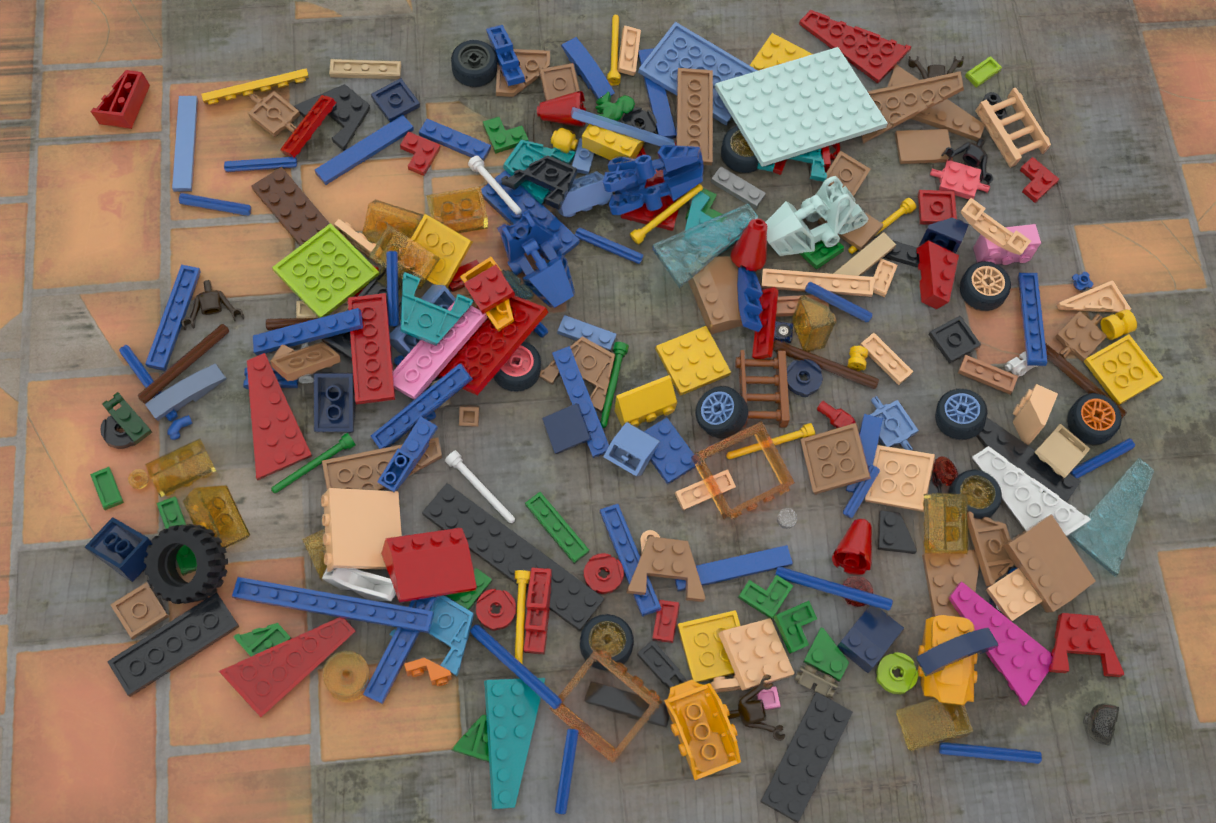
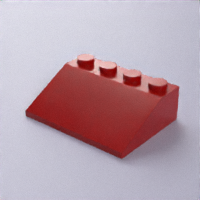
M462 528L385 539L381 554L399 602L476 590L477 586L469 545Z

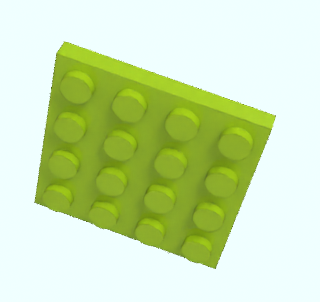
M331 223L272 267L273 271L318 318L330 315L348 301L349 297H353L367 286L370 281L380 275L379 271Z

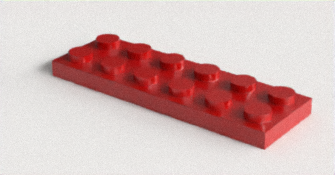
M386 293L349 297L348 310L359 308L362 312L363 328L350 331L356 405L395 400Z

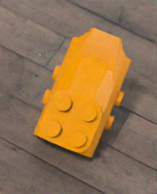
M947 615L926 619L922 645H919L918 656L948 640L974 631V624L967 618ZM977 653L947 665L943 670L929 676H925L921 667L918 666V676L921 677V687L924 696L935 697L940 703L965 705L967 701L974 702V683L977 682V671H974V664L977 663Z
M689 680L671 687L668 699L664 700L673 723L670 724L673 735L678 736L680 744H678L679 751L682 757H686L694 780L741 763L735 737L738 735L734 724H730L727 717L730 715L726 704H722L710 683L702 685L694 680Z

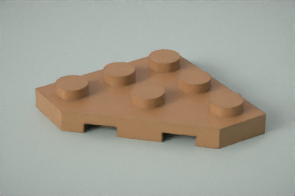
M513 49L519 60V67L525 76V82L512 86L507 85L497 62L496 96L514 97L540 77L539 69L550 67V51Z

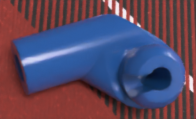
M188 415L172 422L167 430L171 440L180 438L179 430L193 424L190 416Z

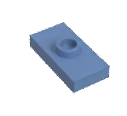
M581 138L579 139L572 166L577 168L578 173L588 175L595 153L582 148Z

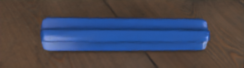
M874 465L869 466L871 479L859 483L843 510L845 516L849 518L854 517L880 472L878 467Z

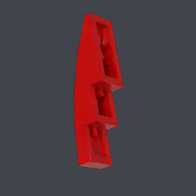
M531 568L526 603V635L523 650L525 653L545 654L551 595V569Z

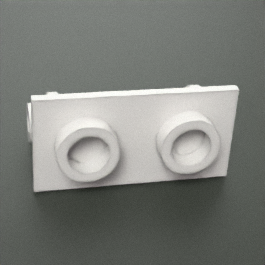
M1026 351L1020 354L1019 358L1015 357L1005 365L1007 372L1011 371L1012 374L1018 377L1037 367L1027 366Z

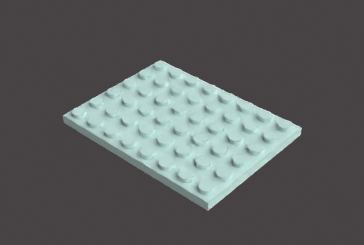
M838 47L715 84L717 93L762 167L886 128L888 124Z

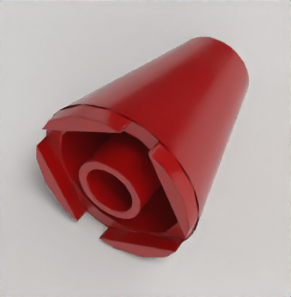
M576 91L540 102V106H537V116L543 121L584 127L586 122L573 119L571 116L573 107L586 111V107L583 104L585 102L583 91Z
M762 219L751 220L731 250L730 258L732 262L738 267L741 265L746 267L748 271L762 269L767 260L768 226Z
M866 519L853 521L832 555L833 564L837 568L839 566L844 568L846 573L863 575L867 570L871 569L872 525Z

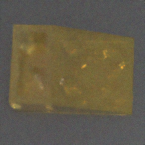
M936 698L896 710L909 751L966 737L973 732L965 705L940 703Z

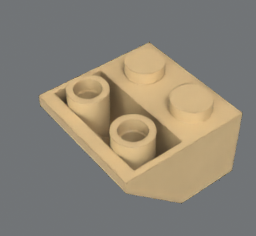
M1059 424L1035 453L1040 460L1049 464L1055 473L1065 478L1082 460L1090 448L1063 425Z

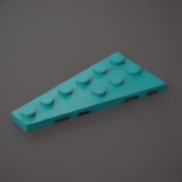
M538 678L542 683H545V678ZM521 679L484 681L492 809L515 808L541 697Z

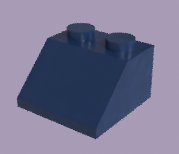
M954 218L930 224L919 246L929 240L956 254L969 224Z

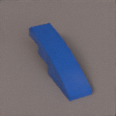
M499 25L486 29L507 85L512 86L525 82V76L519 67V60L504 26Z
M577 37L561 45L569 61L574 64L577 75H581L587 88H591L597 100L608 91L610 96L615 94L603 72Z
M740 266L738 268L737 286L742 324L746 328L759 332L763 327L759 318V314L763 310L759 298L763 292L756 272L748 271L745 267Z
M864 414L859 434L869 468L874 462L883 418ZM860 482L847 485L846 491L854 493Z

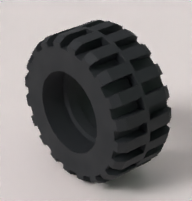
M194 524L171 526L160 531L158 536H154L151 540L153 544L148 545L146 550L148 556L144 557V563L147 569H144L145 575L149 577V580H147L149 586L154 587L153 591L157 596L162 595L161 598L163 600L171 601L173 604L202 601L207 599L208 596L214 595L217 592V588L221 587L224 582L222 577H226L227 570L225 565H228V558L225 559L224 555L227 552L225 547H221L222 541L219 536L214 537L215 533L211 529ZM183 545L188 546L193 551L197 561L195 576L189 583L180 577L176 569V556Z

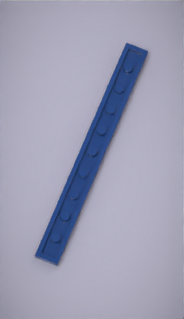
M237 577L232 597L235 599L430 633L434 612L429 610Z

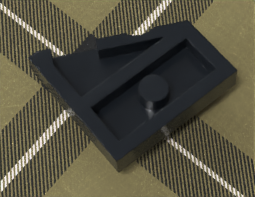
M881 510L879 512L878 550L915 554L917 548L899 512Z

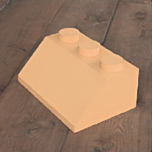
M1038 384L1032 390L1028 389L1025 397H1022L1020 403L1016 405L1013 411V415H1015L1013 424L1021 441L1028 446L1046 425L1058 393Z

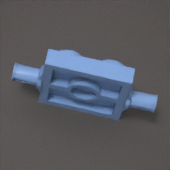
M878 396L872 398L871 402L876 407V410L870 415L883 418L879 441L882 446L893 447L901 444L903 449L912 451L913 448L907 440L909 437L917 434L919 430L899 401L896 400L891 404L883 405Z

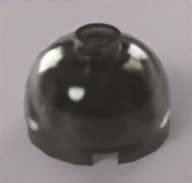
M1102 703L1094 706L1090 713L1086 712L1083 724L1087 725V732L1095 742L1110 746L1115 732L1119 707Z

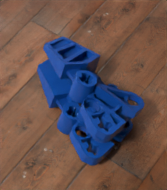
M662 145L657 152L659 159L653 161L649 155H642L636 159L621 156L610 160L608 163L610 172H605L603 185L606 192H615V195H611L609 202L611 214L621 215L640 208L644 203L648 210H658L662 207L661 197L670 195L674 201L703 181L704 164L700 147ZM656 170H663L664 182L645 189L644 186L647 179L652 178L656 174Z
M527 209L520 213L522 218L519 222L511 226L504 223L497 227L500 232L509 260L507 263L515 276L524 271L526 275L522 278L524 285L546 305L555 308L575 294L568 262L563 254L559 256L556 254V251L563 248L555 233L552 234ZM538 245L541 246L550 262L546 263L545 259H542L537 251L540 249ZM524 253L532 255L538 269L533 270Z

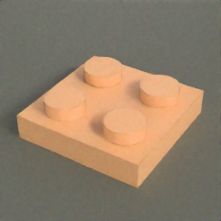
M1019 568L986 589L997 607L1010 621L1017 619L1042 602L1040 596Z

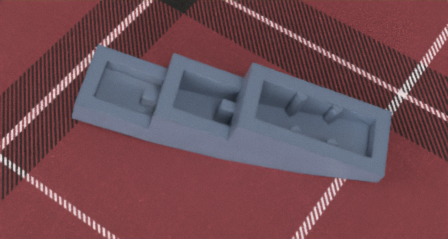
M213 364L171 386L145 405L154 418L159 421L172 410L178 411L192 400L196 402L227 378L219 367Z

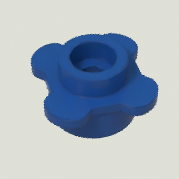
M1083 272L1079 275H1073L1072 279L1076 289L1085 290L1087 287L1092 288L1093 282L1090 281L1089 273Z

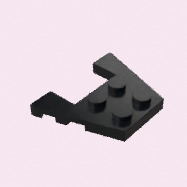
M345 84L294 106L300 112V115L305 118L321 95L333 98L337 103L328 116L342 126L343 129L332 137V142L343 151L348 147V142L354 137V132L361 125L370 110V105Z
M547 155L529 164V168L525 170L519 169L510 177L504 176L501 178L502 185L516 190L526 180L552 191L545 198V204L560 210L577 175V168Z

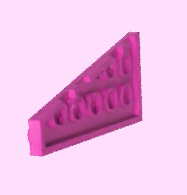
M961 581L948 599L961 617L969 619L974 624V631L983 628L990 629L999 646L987 651L986 654L997 670L1006 678L1010 689L1015 691L1019 697V702L1022 706H1025L1049 672V665L1052 663L1053 656H1051L1047 649Z

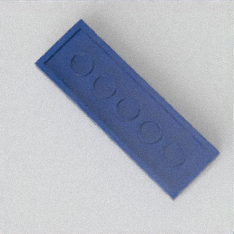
M506 170L494 178L520 207L522 212L529 209L552 234L555 233L563 248L556 251L557 256L561 254L565 256L580 243V240L521 185L516 190L502 185L501 178L506 175L508 177L511 176ZM489 183L479 190V195L508 223L514 225L521 220V214L516 215ZM538 245L540 247L538 251L549 261L541 246Z

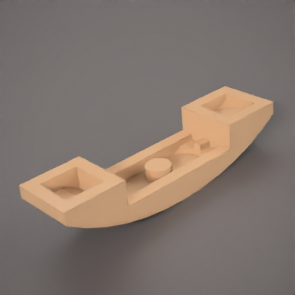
M970 198L960 211L967 222L992 243L1009 252L1021 255L1031 240L1017 230L1014 233L1009 231L984 213L985 207Z

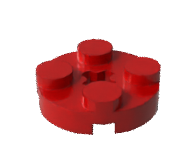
M601 553L594 555L585 565L584 581L596 593H612L620 587L623 580V566L618 559L616 560L614 557H611L610 554ZM601 569H604L605 572H609V575H607L606 578H602V576L598 575L599 573H601Z
M490 589L485 591L477 601V619L484 627L492 631L506 628L513 622L516 616L514 598L504 590ZM492 606H501L500 613H492Z

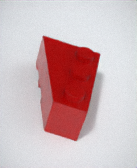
M125 70L112 85L113 89L107 96L104 95L99 106L93 108L90 112L101 125L132 129L150 84L142 72Z
M928 240L916 248L920 259L918 270H921V280L919 281L921 302L934 309H938L950 301L959 255Z

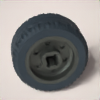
M467 40L462 42L454 49L451 56L453 75L457 81L469 87L487 85L494 79L497 73V55L495 50L484 41Z

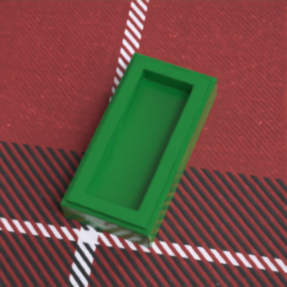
M110 467L90 474L104 510L124 503Z

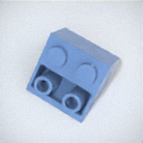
M626 422L611 441L603 457L633 475L640 476L643 474L660 441Z

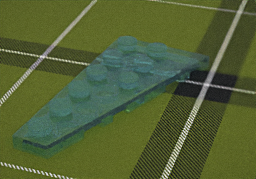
M748 203L653 244L652 250L677 286L681 288L743 233L751 220L758 219V215Z
M1140 458L1133 463L1089 513L1088 517L1091 521L1069 536L1074 543L1113 576H1117L1119 573V567L1133 533L1139 510L1144 501V495L1148 490L1154 473V469Z

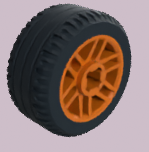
M1091 393L1080 397L1072 405L1068 412L1067 422L1071 433L1080 441L1089 445H1100L1109 441L1118 432L1122 416L1116 403L1109 399V397L1099 393Z

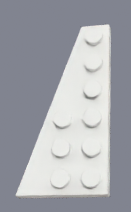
M989 446L972 457L980 470L985 471V473L990 474V476L996 479L1001 488L1002 500L1024 530H1027L1050 514L1053 515L1066 536L1091 521L1088 516L1083 515L1071 504L1069 505L1057 494L1028 476L1023 470L1014 466Z

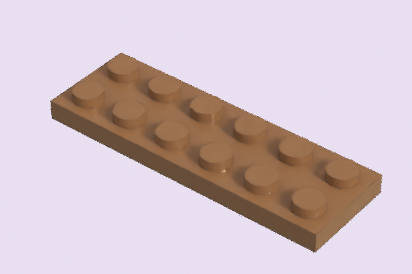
M678 68L676 146L700 147L704 165H712L713 70Z

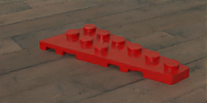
M339 617L224 668L219 673L250 707L262 717L356 631L344 618Z

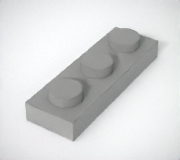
M720 167L711 179L712 184L754 209L759 206L766 195L762 190L723 167Z

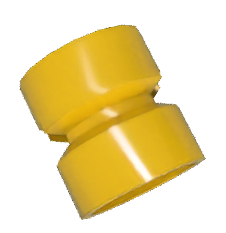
M1128 309L1119 311L1115 315L1104 317L1100 323L1102 332L1107 335L1106 338L1109 340H1114L1137 329L1136 318Z

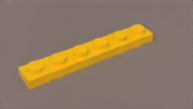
M306 68L201 95L204 103L213 105L219 103L218 100L225 98L226 101L236 99V96L241 94L243 96L253 95V91L261 90V92L271 90L273 86L282 88L294 81L296 84L303 83L308 78V72Z

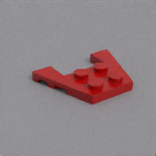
M1061 613L1058 615L1054 636L1056 641L1051 653L1053 657L1052 663L1049 665V672H1069L1067 653L1101 656L1104 676L1121 677L1124 675V671L1099 616Z

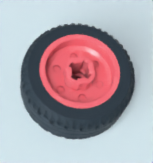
M524 341L493 377L497 384L505 390L514 392L524 391L532 387L539 379L541 372V357L537 349Z

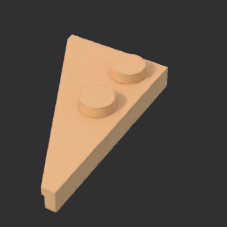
M1113 280L1059 302L1057 305L1059 310L1113 313L1124 309L1131 310Z

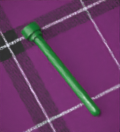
M624 342L614 343L613 352L615 359L600 420L602 428L607 427L622 358L628 353L629 345Z
M348 433L341 436L338 444L274 485L271 491L278 493L322 464L323 460H328L343 449L350 450L355 447V442Z

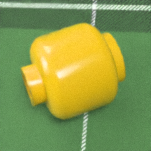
M559 128L554 131L551 144H553V148L555 147L561 152L568 154L570 150L572 151V149L575 150L577 148L578 140L576 139L575 132Z

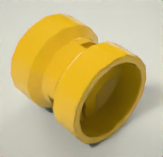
M852 346L849 352L851 357L848 359L847 366L857 371L865 370L867 363L865 359L868 357V349L862 346Z

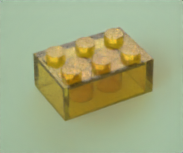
M481 186L426 195L429 216L454 231L464 233L488 229V217Z
M388 225L369 255L370 258L387 269V251H397L398 277L403 279V274L406 272L421 278L417 286L418 289L422 288L440 260L439 256L391 225Z

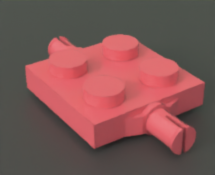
M948 159L942 171L932 168L930 176L940 178L939 191H954L956 196L965 199H974L977 190L988 193L990 185L980 183L981 169L951 160L948 161Z

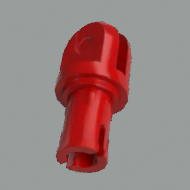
M824 400L817 407V411L828 417L830 424L836 428L856 423L850 414L841 408L836 410Z

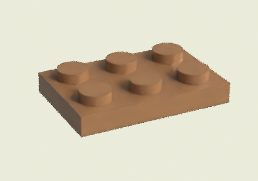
M319 342L274 358L270 362L271 367L287 381H294L301 376L314 374L320 369L330 368L334 364L341 362L340 355L324 342Z

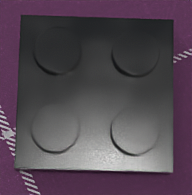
M961 316L937 327L928 334L949 364L981 346V343Z

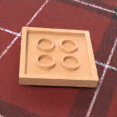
M877 445L873 465L878 467L880 472L866 494L865 501L924 512L935 454Z
M771 618L727 629L719 633L742 691L758 686L766 674L771 676V679L764 680L766 684L791 677L795 674Z

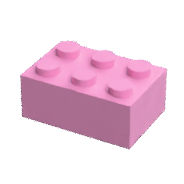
M1036 224L1005 227L1012 233L1017 230L1031 240L1021 255L1014 254L997 246L980 234L973 247L977 263L989 261L995 264L1009 265L1014 262L1026 263L1030 261L1041 244Z

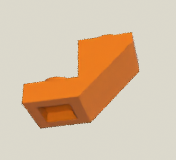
M426 658L404 664L407 676L417 677L423 675L424 671L428 670L432 686H443L448 684L449 680H452L449 670Z

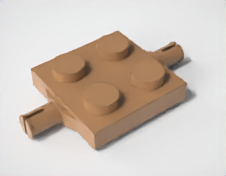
M275 91L262 99L255 93L250 96V99L256 103V106L248 112L249 117L273 137H276L284 129H288L292 133L297 127L292 122L300 116V112Z
M1079 311L1055 336L1064 347L1059 354L1065 359L1071 353L1083 362L1107 337L1097 326L1102 320V316L1096 320L1100 316L1096 314L1090 320Z

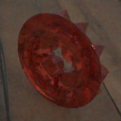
M941 456L935 459L933 465L935 469L933 472L936 473L937 478L940 479L942 484L950 486L958 476L956 466L946 457Z
M852 576L843 583V585L855 589L861 586L860 590L873 594L871 583L864 577ZM844 598L847 604H850L855 608L861 606L864 607L865 605H867L861 602Z

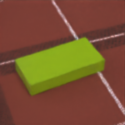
M990 56L968 71L965 77L977 88L1000 72L1002 67Z

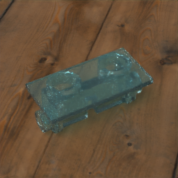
M502 270L503 276L515 293L514 296L525 300L533 298V291L524 283L519 285L521 280L515 276L513 271Z

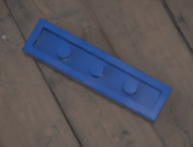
M426 119L419 131V136L471 158L479 156L484 161L491 150L490 144L430 119Z

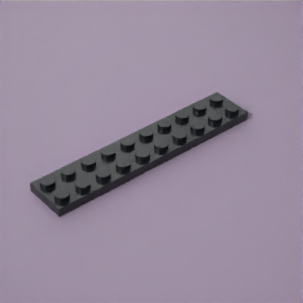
M448 483L422 512L423 516L442 530L462 528L469 545V550L516 585H518L515 580V571L517 570L531 571V568L551 569L550 610L578 631L582 630L604 601L602 596ZM528 582V584H526V592H527V593H528V588H529V582Z

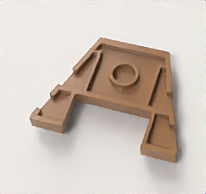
M582 336L570 348L583 380L596 387L590 398L594 408L602 413L615 354ZM555 360L544 370L542 369L539 375L541 379L552 385L560 374Z
M649 536L627 588V593L645 595L647 576L686 580V600L704 602V591L688 541Z

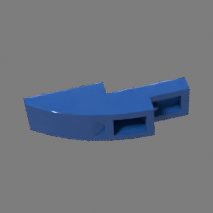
M420 416L402 447L397 449L377 482L395 492L429 447L428 443L438 429V426Z

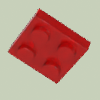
M918 191L920 224L930 225L949 218L957 219L954 191Z
M496 264L464 283L482 314L515 295Z

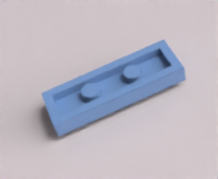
M564 315L557 334L576 341L583 336L609 352L617 335Z

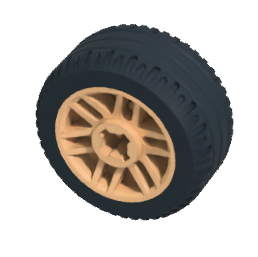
M981 261L971 265L960 281V294L970 307L979 311H990L1000 307L1008 297L1011 289L1010 277L1005 269L989 261Z

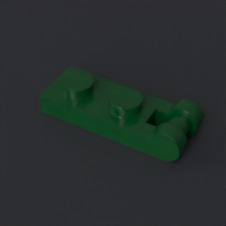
M119 392L115 393L111 400H106L102 403L107 412L135 444H138L152 433L151 429ZM120 404L121 407L115 411L113 407Z

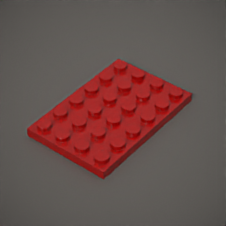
M517 296L509 298L514 321L498 331L487 317L438 374L437 378L441 379L461 363L473 379L462 389L478 396L548 314L546 307Z

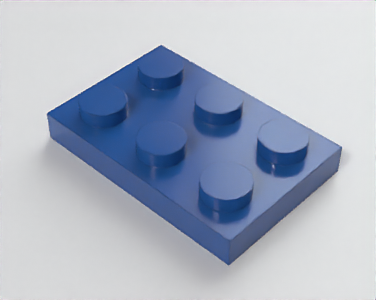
M667 417L644 431L660 441L650 461L667 485L700 464Z

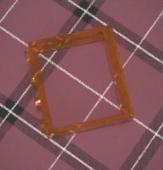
M762 421L695 453L691 457L723 519L730 517L733 520L742 515V510L747 509V511H751L758 507V502L763 500L764 503H767L774 499L773 495L778 492L780 495L790 491L789 487L795 483ZM755 435L781 484L730 509L705 459Z
M596 649L558 696L562 701L561 705L557 709H553L551 706L549 709L572 729H577L578 734L610 762L614 763L663 702L659 699L660 696L656 694L657 692L652 689L649 691L643 686L644 682L635 675L632 677L627 672L628 668L620 662L616 663L611 659L612 655L609 652L607 653L604 649ZM596 660L650 704L649 708L617 748H614L563 704Z

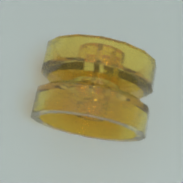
M341 651L335 653L327 660L323 667L322 677L327 690L335 699L342 702H352L364 696L363 693L371 680V673L366 660L360 654L354 651Z

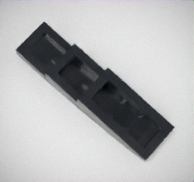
M592 681L584 699L588 704L604 707L608 711L627 715L628 718L667 727L670 718L667 707L663 703Z

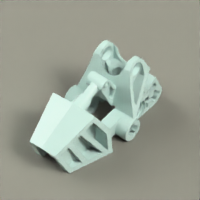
M837 176L826 179L814 196L802 202L801 209L798 211L792 204L785 201L765 222L768 226L767 241L779 256L815 251V243L820 240L823 241L826 247H833L840 240L838 234L848 233L864 226L868 222L865 212L855 203L856 200L846 186L842 188L843 184ZM823 217L825 221L827 220V223L809 230L802 219L806 218L807 221L815 222Z

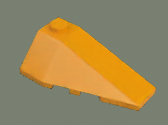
M490 256L461 275L460 278L465 283L495 264L497 265V263ZM509 299L486 312L487 317L498 331L514 321Z

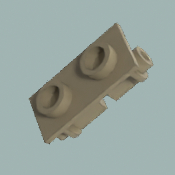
M800 665L802 673L798 672L796 674L795 680L798 681L797 683L811 689L813 683H816L815 692L832 698L835 692L832 687H838V683L835 682L836 679L827 674H824V676L817 674V669L809 665L805 667Z

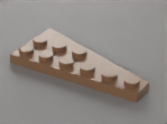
M896 65L888 87L918 81L919 79ZM948 99L910 118L939 129H948V132L974 141H978L981 138L985 124Z
M961 71L868 91L888 124L886 128L862 135L863 143L963 91Z
M438 437L430 440L428 443L429 447L409 476L442 458ZM402 445L323 460L322 465L327 490L329 488L383 491L386 487L377 481L397 449H400Z
M976 551L924 553L922 558L933 617L939 615L961 617L948 597L961 581L974 592L976 591L979 570Z

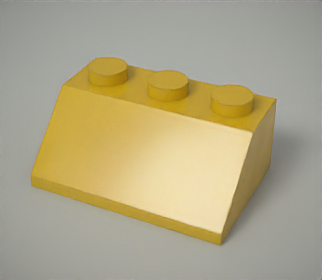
M592 124L587 126L582 135V148L588 149L609 160L621 156L636 159L645 143L644 141Z
M670 375L616 396L614 411L622 427L626 422L638 427L640 423L645 421L652 422L658 416L663 414L666 416L674 412L677 400Z

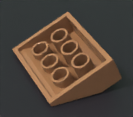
M730 256L702 257L687 261L686 277L705 325L711 335L743 326L738 304L737 283L739 267L732 262Z
M1052 514L1002 545L1017 569L1021 570L1042 599L1040 604L1046 613L1056 611L1096 582Z

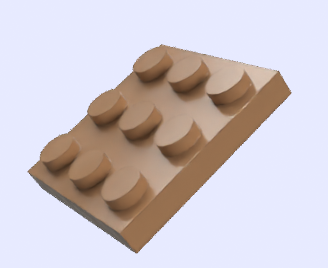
M856 423L800 439L814 494L871 479Z

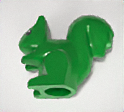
M608 91L605 95L598 98L596 101L598 106L595 109L599 113L597 115L618 121L624 113L628 114L633 110L635 102L633 98L624 95L619 97L616 103H611V96Z

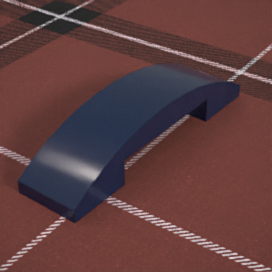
M983 628L948 640L917 656L916 660L924 675L929 676L943 670L947 665L976 653L982 654L999 645L990 629Z

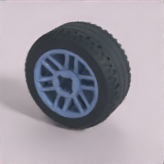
M717 386L706 391L698 400L695 410L699 426L710 436L719 439L730 438L740 432L748 418L746 401L736 390L727 386Z
M964 388L953 389L945 393L938 401L935 420L940 431L946 436L955 440H967L977 436L983 430L988 410L985 401L976 392Z

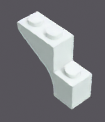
M334 568L331 572H327L326 569L322 577L323 580L338 589L352 590L367 600L392 601L396 595L390 578L364 572L356 568Z

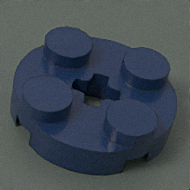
M804 359V361L795 360L787 367L788 389L794 394L805 398L817 392L823 381L820 367L809 359ZM799 375H807V381H802Z

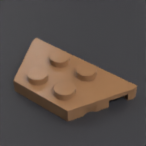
M967 512L964 514L986 587L993 585L1000 576H1003L1014 565L1002 546L1011 539L1006 524L999 521L995 522L988 517L982 519L973 518L974 514Z

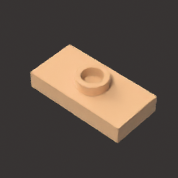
M880 259L873 276V293L883 297L886 296L898 266L897 264Z

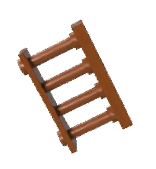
M741 350L739 357L735 359V367L739 368L740 395L746 403L747 401H775V403H778L776 411H748L747 421L748 419H776V421H779V428H787L790 416L786 351H778L776 358L745 359L744 350ZM745 367H773V369H776V375L774 377L746 376ZM746 384H774V386H777V392L775 394H746Z

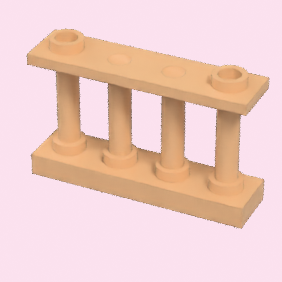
M1017 88L1012 89L1007 100L992 106L985 100L975 110L1010 168L1017 165L1022 158V154L1039 148L1043 154L1051 146L1049 138L1044 134ZM1010 105L1013 106L1016 114L1002 120L998 119L995 114L996 111ZM1021 119L1025 128L1008 134L1003 126ZM1024 135H1031L1034 142L1019 149L1012 142Z

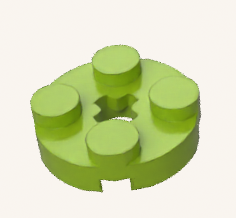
M896 652L886 655L880 660L876 669V680L886 691L893 694H904L916 684L918 670L916 671L915 663L908 655ZM900 669L902 677H894L892 670Z

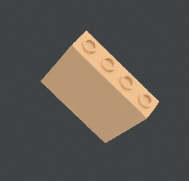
M329 488L321 497V506L324 507L322 525L325 526L323 544L326 545L324 563L327 565V572H331L334 568L387 569L381 554L385 539L402 536L399 493L397 491Z

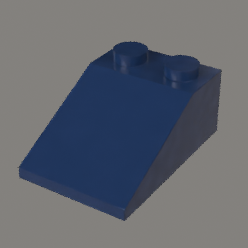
M314 373V432H354L356 402L353 373Z
M112 517L85 548L121 576L133 582L146 568L144 557L148 556L146 552L148 545L153 543L145 535Z
M870 605L837 647L849 659L869 673L904 627L880 608Z

